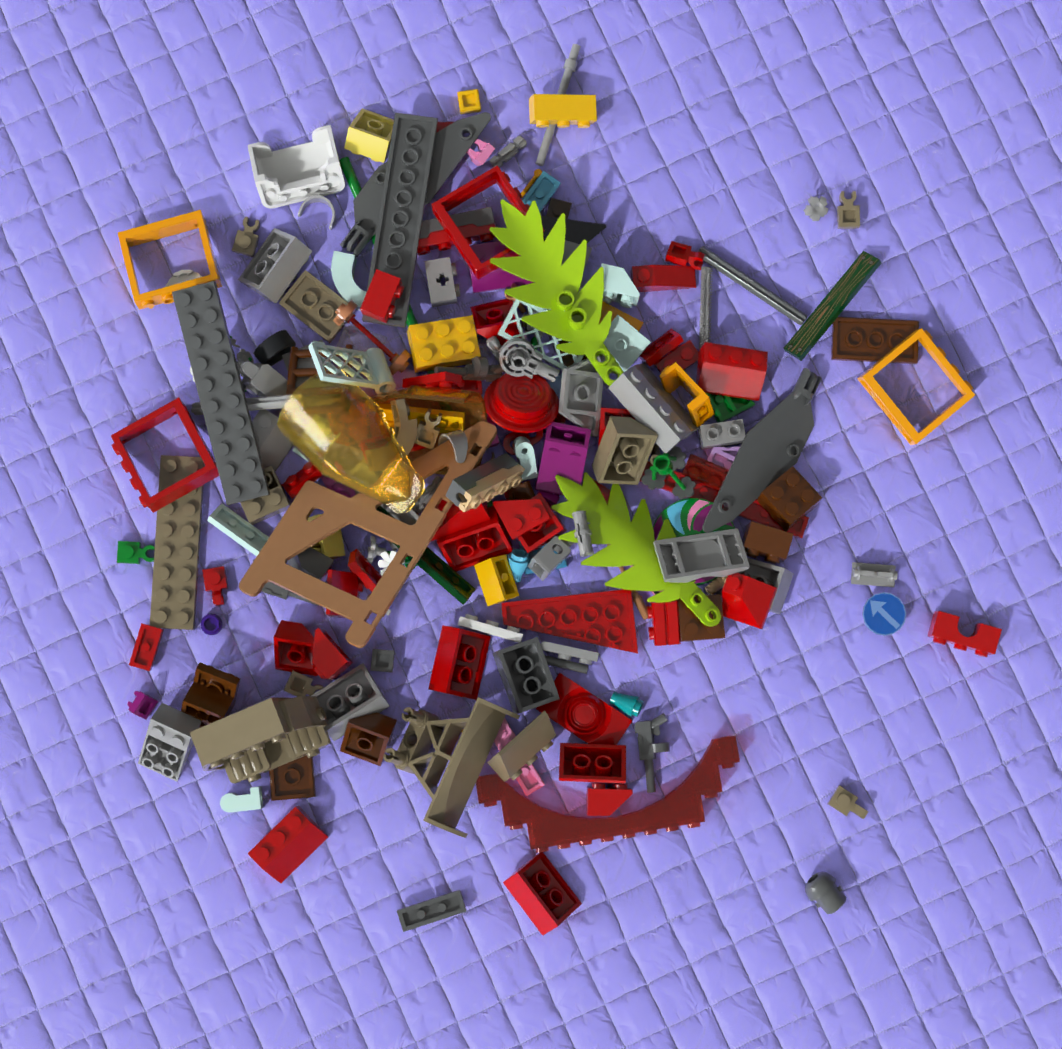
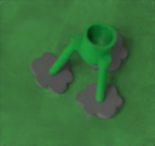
M677 446L673 447L666 454L658 455L653 461V466L645 470V475L641 479L642 484L648 485L650 490L655 489V487L661 489L665 485L666 475L669 474L676 482V487L673 488L672 493L681 500L685 497H691L696 487V483L690 477H684L681 481L673 472L677 468L683 469L686 465L684 461L686 454Z

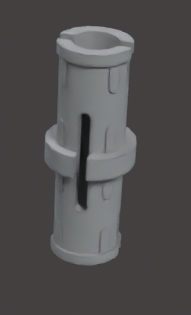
M586 511L573 512L572 516L576 531L574 536L578 541L580 556L593 555L594 551L590 537L592 532L588 527Z

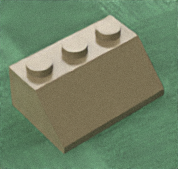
M610 416L591 465L598 483L638 485L658 437L657 433L631 417Z
M543 711L487 762L504 782L509 778L514 781L523 772L520 769L525 764L530 766L538 759L536 754L540 750L545 752L554 744L551 740L556 736L548 714Z

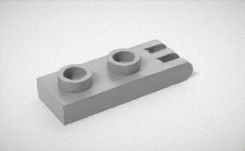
M545 641L541 643L543 651L556 653L560 659L571 660V657L580 658L579 663L592 665V661L597 662L599 653Z

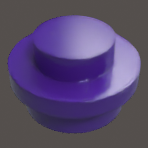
M207 614L201 620V629L205 634L216 635L222 629V619L216 614Z

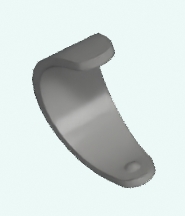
M313 195L305 199L299 209L298 217L302 216L303 211L308 205L315 202L324 203L332 210V220L329 229L332 230L336 221V213L332 203L321 195Z
M457 430L441 434L438 446L450 440L454 448L456 462L463 463L468 450V440L465 432Z

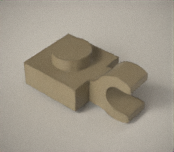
M841 786L837 787L827 803L845 816L851 811L864 819L869 812L855 803L858 799L857 796Z

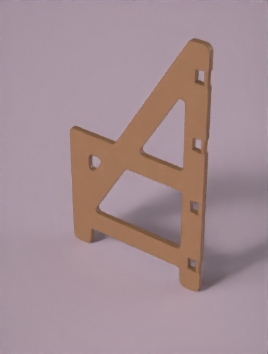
M480 421L464 430L468 440V450L463 463L456 462L454 448L450 440L351 498L313 481H306L240 581V590L251 597H255L267 582H272L352 620L353 623L347 631L345 638L349 644L357 648L365 647L381 618L388 611L447 516V512L452 504H454L445 496L452 480L478 466L485 451L495 439L497 428L493 424ZM476 445L480 446L481 449L476 456L471 454ZM444 467H449L445 477L414 525H408L377 511L380 505ZM443 499L447 501V504L440 511L437 507ZM314 509L324 511L318 518L307 521ZM348 524H353L400 546L371 595L366 600L355 597L286 563L289 559ZM407 555L413 557L407 567L402 565ZM373 612L377 614V616L370 625L366 621L369 618L370 614Z

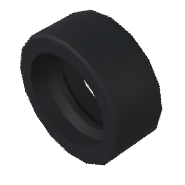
M281 330L264 340L255 349L253 354L261 364L273 366L283 359L282 355L289 353L291 347L296 346V343L286 330Z

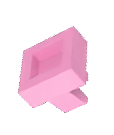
M476 139L474 143L478 146L479 151L475 152L469 148L467 153L476 166H481L495 148L490 143Z

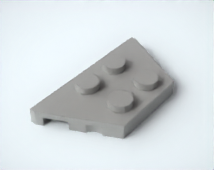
M598 356L597 360L599 362H604L605 358L603 356ZM588 358L562 369L558 412L576 426L591 429L590 436L598 437L603 379Z

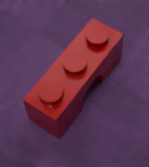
M934 611L928 632V637L933 638L932 642L945 645L948 642L954 644L953 648L961 651H966L967 648L975 650V655L986 658L988 655L996 653L1002 629L978 623L975 625L972 635L965 637L958 630L959 616L942 611Z

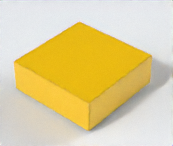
M478 89L457 92L460 114L481 112Z

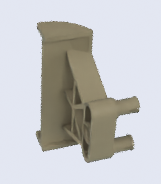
M480 697L477 698L469 718L440 720L437 715L425 710L416 711L407 707L403 711L407 712L408 715L402 713V719L410 723L397 751L393 748L386 749L385 752L390 755L384 754L383 758L386 762L393 763L397 769L415 774L432 798L423 821L466 838L468 834L456 828L506 714L516 719H519L520 715ZM464 728V730H463V732H462V734H461V736H460V739H459V741H458V743H457V745H456V747H455V744H456V742H457V740H458V738H459V735H460L462 729ZM433 744L435 752H431L428 754L430 747Z

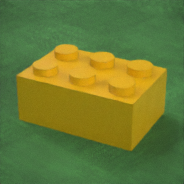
M473 315L414 324L408 327L407 336L415 373L431 371L436 366L455 367L472 364L474 357H481Z

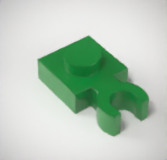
M118 541L117 563L140 564V558L147 562H154V558H149L147 552L155 550V547L148 545L142 549L141 542Z

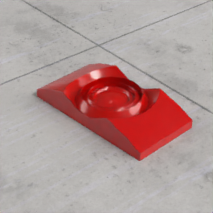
M559 673L554 683L560 699L541 705L536 710L541 713L545 711L550 719L588 744L617 745L632 720Z

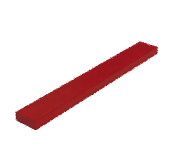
M647 461L640 482H642L641 479L645 475V470L653 466L650 461ZM673 471L681 481L684 477L688 476L696 483L694 494L691 497L685 498H699L714 502L721 486ZM668 474L664 480L665 485L661 489L672 493L673 488L676 487V482ZM757 499L738 515L750 521L784 531L759 504ZM803 517L787 532L802 538L809 517Z

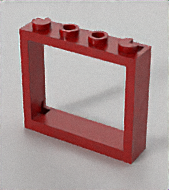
M498 165L431 204L433 214L478 280L499 267L492 264L490 259L481 263L447 212L497 183L511 205L526 216L530 206L523 203L520 191L517 187L513 188L511 186L508 174H505L504 171L502 172ZM507 248L492 258L516 257L519 255Z
M179 397L111 435L114 441L111 446L117 455H121L123 461L120 463L125 472H130L132 476L129 479L135 490H139L141 496L138 498L144 508L148 507L153 513L219 476L217 465L185 404ZM178 414L205 467L151 497L124 443Z

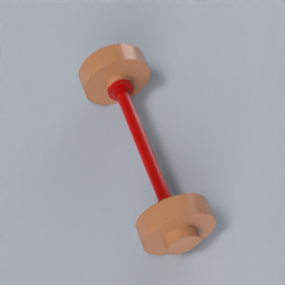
M352 300L347 305L342 303L335 311L337 316L333 322L338 326L344 321L348 324L350 322L354 324L390 357L389 361L392 364L389 368L392 375L397 371L402 373L410 364L407 360L411 357V354L406 349L400 355L397 353L393 354L354 318L356 315L352 312L358 305Z

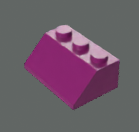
M500 241L470 245L481 263L508 248ZM497 268L478 280L470 269L473 293L506 289V287L511 288L512 283H515L517 286L535 283L515 276L501 268Z

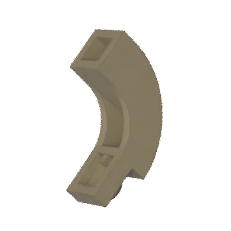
M405 399L390 401L394 419V433L390 441L382 447L365 450L369 472L385 470L397 465L413 448L417 436V419L408 420L410 409L408 403H405Z

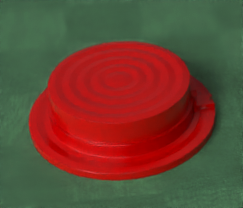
M506 373L494 380L486 389L484 407L488 416L500 427L517 433H533L547 428L554 422L558 415L559 400L555 391L540 375L533 374L531 379L525 375L516 377Z

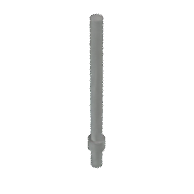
M572 45L569 58L564 63L563 68L565 70L557 94H566L572 73L576 71L578 64L576 60L581 48L580 45ZM549 124V127L546 128L535 163L539 166H544L556 124Z

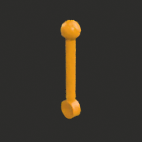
M540 169L534 171L533 178L521 192L522 198L541 175L542 171Z

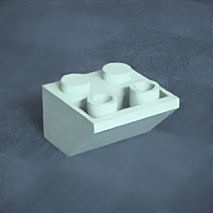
M602 263L601 267L604 268L603 302L608 304L611 301L618 302L620 306L625 308L637 307L640 293L624 268Z

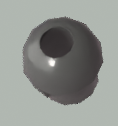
M819 872L807 881L805 892L810 901L815 900L817 902L815 905L818 908L821 907L826 914H832L843 906L847 897L842 893L841 886H836V879L827 872Z

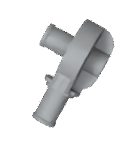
M510 339L500 349V365L511 376L520 377L525 375L532 379L533 374H538L555 382V376L557 377L560 371L543 363V355L536 352L533 345L525 339ZM504 357H505V360H506V364H508V367L505 365V363H504V361H503V358H504Z

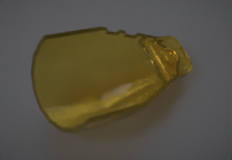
M325 369L327 374H333L328 369ZM317 373L301 384L286 401L279 414L278 428L322 475L386 504L397 514L409 512L425 490L423 478L414 470L403 447L399 446L394 436L393 428L389 427L385 419L384 411L359 386L321 381Z

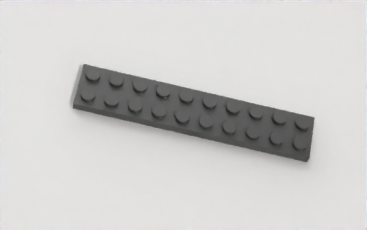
M395 113L367 291L376 269L401 278L404 290L400 299H396L394 306H396L395 313L392 318H388L387 323L366 315L362 317L363 322L406 328L438 118Z
M216 281L174 291L172 295L226 503L231 505L270 495Z

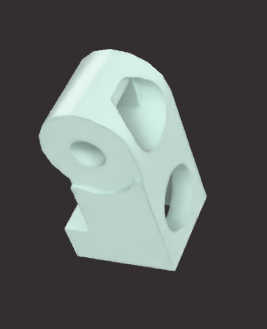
M524 436L517 437L512 443V449L517 456L519 465L525 468L521 476L522 481L537 478L538 472L534 448L528 438Z
M261 786L251 787L250 794H225L220 800V806L223 811L230 813L264 808Z

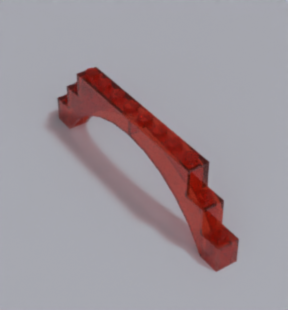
M736 736L714 738L711 740L698 765L678 787L661 800L647 807L616 817L583 818L563 815L543 808L520 795L507 782H504L497 773L479 776L476 781L479 804L484 803V807L495 806L497 801L501 800L505 827L510 826V830L523 828V824L527 823L531 850L535 849L536 853L549 851L548 847L551 846L564 849L571 847L570 843L579 842V846L592 844L594 839L608 842L614 840L613 836L619 835L626 839L636 837L635 833L644 832V835L656 834L657 829L666 828V832L679 830L681 825H687L688 828L700 827V822H705L701 795H705V798L718 797V792H723L718 765H722V769L735 767V763L740 762Z

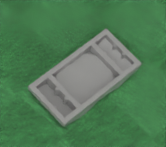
M738 528L656 540L653 543L664 582L688 583L702 577H725L747 570L750 567Z

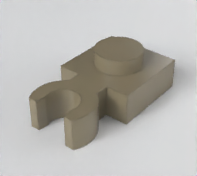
M841 191L839 195V200L843 206L837 207L838 229L860 228V205L853 206L857 197L855 191H852L851 199L844 197V191Z
M245 217L243 220L245 229L244 231H237L232 251L254 257L259 236L255 235L254 232L260 228V222L256 220L255 225L250 227L248 226L249 218Z
M428 409L424 417L426 422L420 421L418 425L415 443L432 450L441 429L436 425L440 423L442 413H439L438 417L433 419L430 417L432 409Z
M292 670L284 691L297 697L306 696V694L311 696L316 690H321L324 687L318 684L311 685L312 678Z

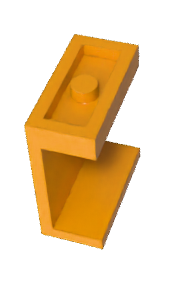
M676 362L663 369L659 377L663 388L667 392L672 393L679 386H682L693 397V400L687 404L691 420L697 428L714 415L709 396Z

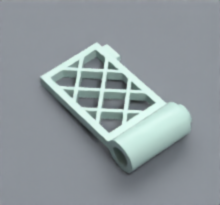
M313 341L308 346L321 381L372 388L378 395L389 394L396 388L385 355L379 348H370L365 352L329 346L319 341ZM319 352L323 353L328 358L325 359L323 356L319 354ZM336 355H340V356H341L343 359H345L346 361L343 362V361H342L340 358H338ZM354 358H360L362 365ZM329 360L333 361L340 368H336L333 364L329 362ZM347 363H350L358 371L356 372L355 370H353L350 366L347 365ZM324 367H326L333 374H327ZM343 369L351 377H347L341 370ZM361 372L364 376L368 378V380L363 378L359 373Z

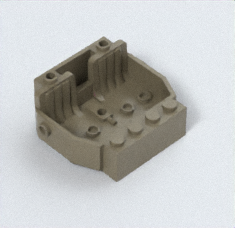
M316 696L269 698L190 732L203 771L225 769L231 783H238L243 780H248L249 783L261 779V774L306 755L308 758L319 755V750L330 744V738L326 730V713L320 707Z

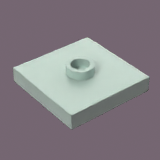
M617 315L611 322L608 336L603 343L623 372H625L651 341L621 316Z

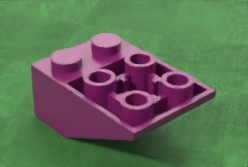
M553 422L547 427L535 490L563 495L555 479L556 475L581 485L591 429Z

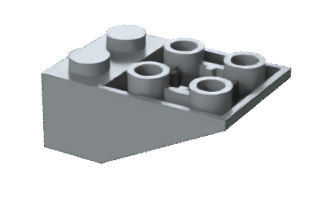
M161 703L150 719L138 764L177 782L194 744L190 732L199 729L202 721Z

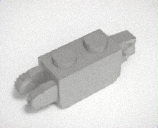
M244 360L237 361L239 374L243 377L241 381L247 386L246 390L249 393L259 397L286 395L287 379L269 364H254Z

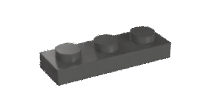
M456 890L398 909L397 914L402 930L405 932L466 912L467 910L461 891Z

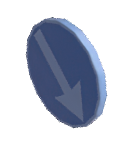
M882 592L874 594L866 601L863 606L862 616L865 625L870 631L877 635L886 636L894 634L901 629L905 623L906 610L898 597L891 593Z

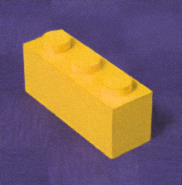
M533 94L529 98L530 124H536V127L539 128L549 127V124H557L558 128H567L570 125H578V128H589L590 125L597 121L596 95Z

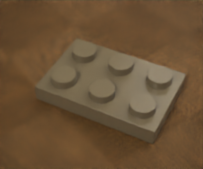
M306 270L279 302L283 308L329 343L332 342L347 323L344 321L338 326L333 320L337 316L335 311L342 303L347 305L348 302Z

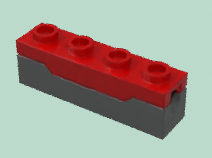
M491 207L449 215L469 245L473 241L488 242L493 240V237H496L490 231V227H495ZM437 218L422 221L418 255L429 254L430 250L439 249V251L451 249V246L454 244Z

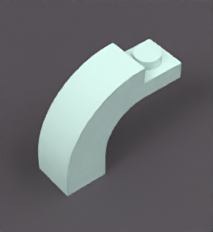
M334 251L331 272L337 291L348 303L352 300L357 304L356 310L361 311L360 308L366 291L360 289L354 282L356 256Z

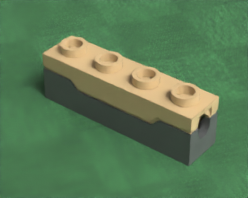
M505 453L453 479L445 496L463 512L472 508L476 509L481 503L491 501L496 495H502L512 487L516 488L522 481L521 476L525 468Z

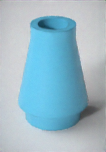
M513 549L508 556L515 582L521 581V577L530 561L529 553L523 549Z

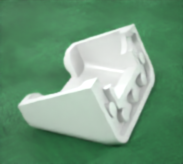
M331 125L315 129L312 133L313 142L272 151L269 144L264 142L247 145L254 181L264 207L270 209L305 201V199L313 195L326 196L338 193L344 189V176Z

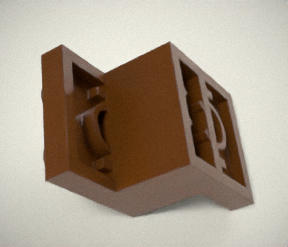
M199 662L194 682L183 700L181 712L201 720L200 728L229 716L235 705L240 678Z

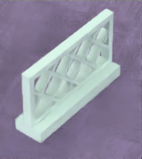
M515 299L498 335L507 340L517 337L525 339L524 335L535 332L538 345L533 347H539L540 351L536 349L535 351L542 354V359L561 370L566 368L561 356L568 353L560 354V350L556 349L557 341H561V339L551 336L553 341L542 343L539 330L536 328L523 333L520 324L521 318L518 317L516 310L519 303L527 306L529 315L533 314L532 310L540 313L551 309L537 307ZM516 322L519 335L511 336L507 334L505 330L508 324ZM553 343L557 355L548 357L545 355L543 346ZM572 354L574 364L580 362L584 355L576 356Z

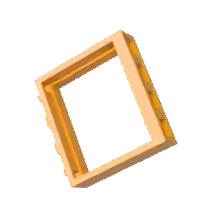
M201 210L118 232L133 299L139 310L148 307L152 309L155 305L162 303H173L172 292L211 281H216L217 288L222 287L209 232ZM199 228L210 275L141 294L129 247Z
M922 328L915 330L857 378L910 445L920 442L975 396L972 392L973 387L971 384L960 377L959 369L953 363L950 364L945 358L946 353L939 346L936 347L932 342L933 337ZM916 340H919L963 395L919 432L915 430L873 377Z

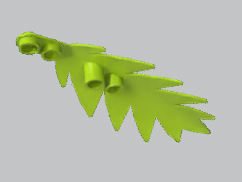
M502 199L500 203L506 228L490 227V231L501 243L520 256L491 258L490 262L506 272L535 282L506 289L504 293L531 305L551 309L524 316L521 320L539 331L570 342L557 344L556 349L573 355L585 354L603 381L608 386H611L615 380L610 379L609 375L614 373L618 378L624 372L603 343L610 330L612 311H609L599 324L604 293V268L600 267L579 291L583 278L587 241L583 240L562 265L566 233L565 214H561L544 241L542 220L536 201H532L526 216H524L517 208ZM603 356L605 361L599 362L597 357Z
M587 472L583 474L582 486L562 476H555L559 488L567 501L552 505L551 509L572 519L573 512L586 511L588 527L592 532V535H590L591 543L610 544L581 561V565L595 567L634 565L605 582V586L624 590L662 591L648 598L647 601L664 603L680 598L704 625L713 627L720 622V610L694 583L696 580L688 583L664 582L653 544L655 541L654 530L645 499H641L633 519L630 521L628 507L619 484H612L608 503H606L597 484ZM668 519L664 520L656 540L676 538ZM575 530L558 537L559 540L578 543L577 538L574 536ZM694 596H697L698 603L694 601ZM709 612H712L713 619L709 617Z

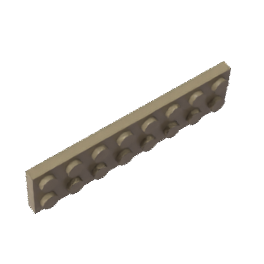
M161 455L158 493L205 467L202 458ZM203 485L157 511L150 626L162 629H195Z

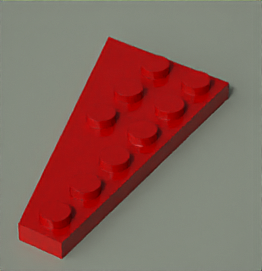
M622 589L501 603L504 625L638 654L631 590Z

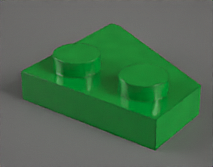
M706 393L710 398L714 417L718 423L725 422L755 406L752 400L748 401L742 398Z

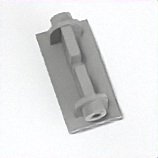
M852 562L851 584L894 587L898 575L897 571H895L896 566Z

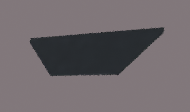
M541 216L542 227L545 230L543 232L545 240L559 218ZM565 219V240L581 244L583 240H586L588 243L604 230L606 225Z

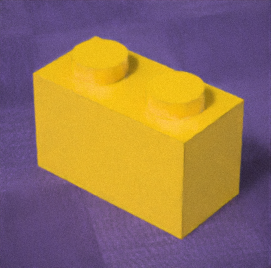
M506 554L474 565L487 606L499 604L520 596Z

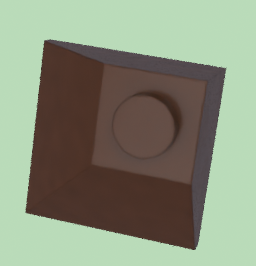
M377 712L349 719L340 751L381 766L384 759L383 755L386 754L385 750L389 746L397 720Z

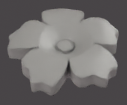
M810 196L808 199L810 205H806L803 211L805 215L810 216L809 218L812 221H819L820 216L824 217L828 212V208L825 207L827 206L826 198L820 196V198Z

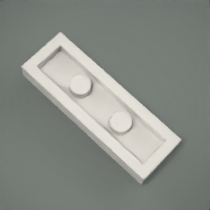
M466 614L465 618L461 616L459 618L458 626L518 643L522 641L523 634L519 633L520 629L511 626H507V629L499 628V623L486 620L485 624L478 622V617Z

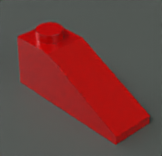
M642 265L632 266L631 281L639 292L696 288L695 269L691 266Z

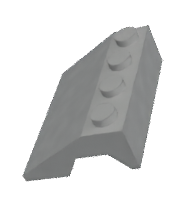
M645 363L634 365L622 373L609 387L610 391L636 421L657 433L658 437L655 443L665 454L700 428L696 427L690 415L672 394L663 388L662 383Z

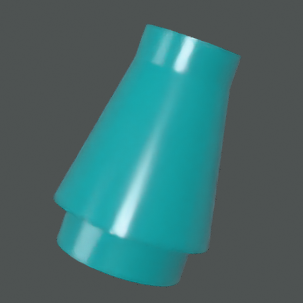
M614 691L610 704L616 706L630 717H638L644 701L640 700L638 696L621 694Z

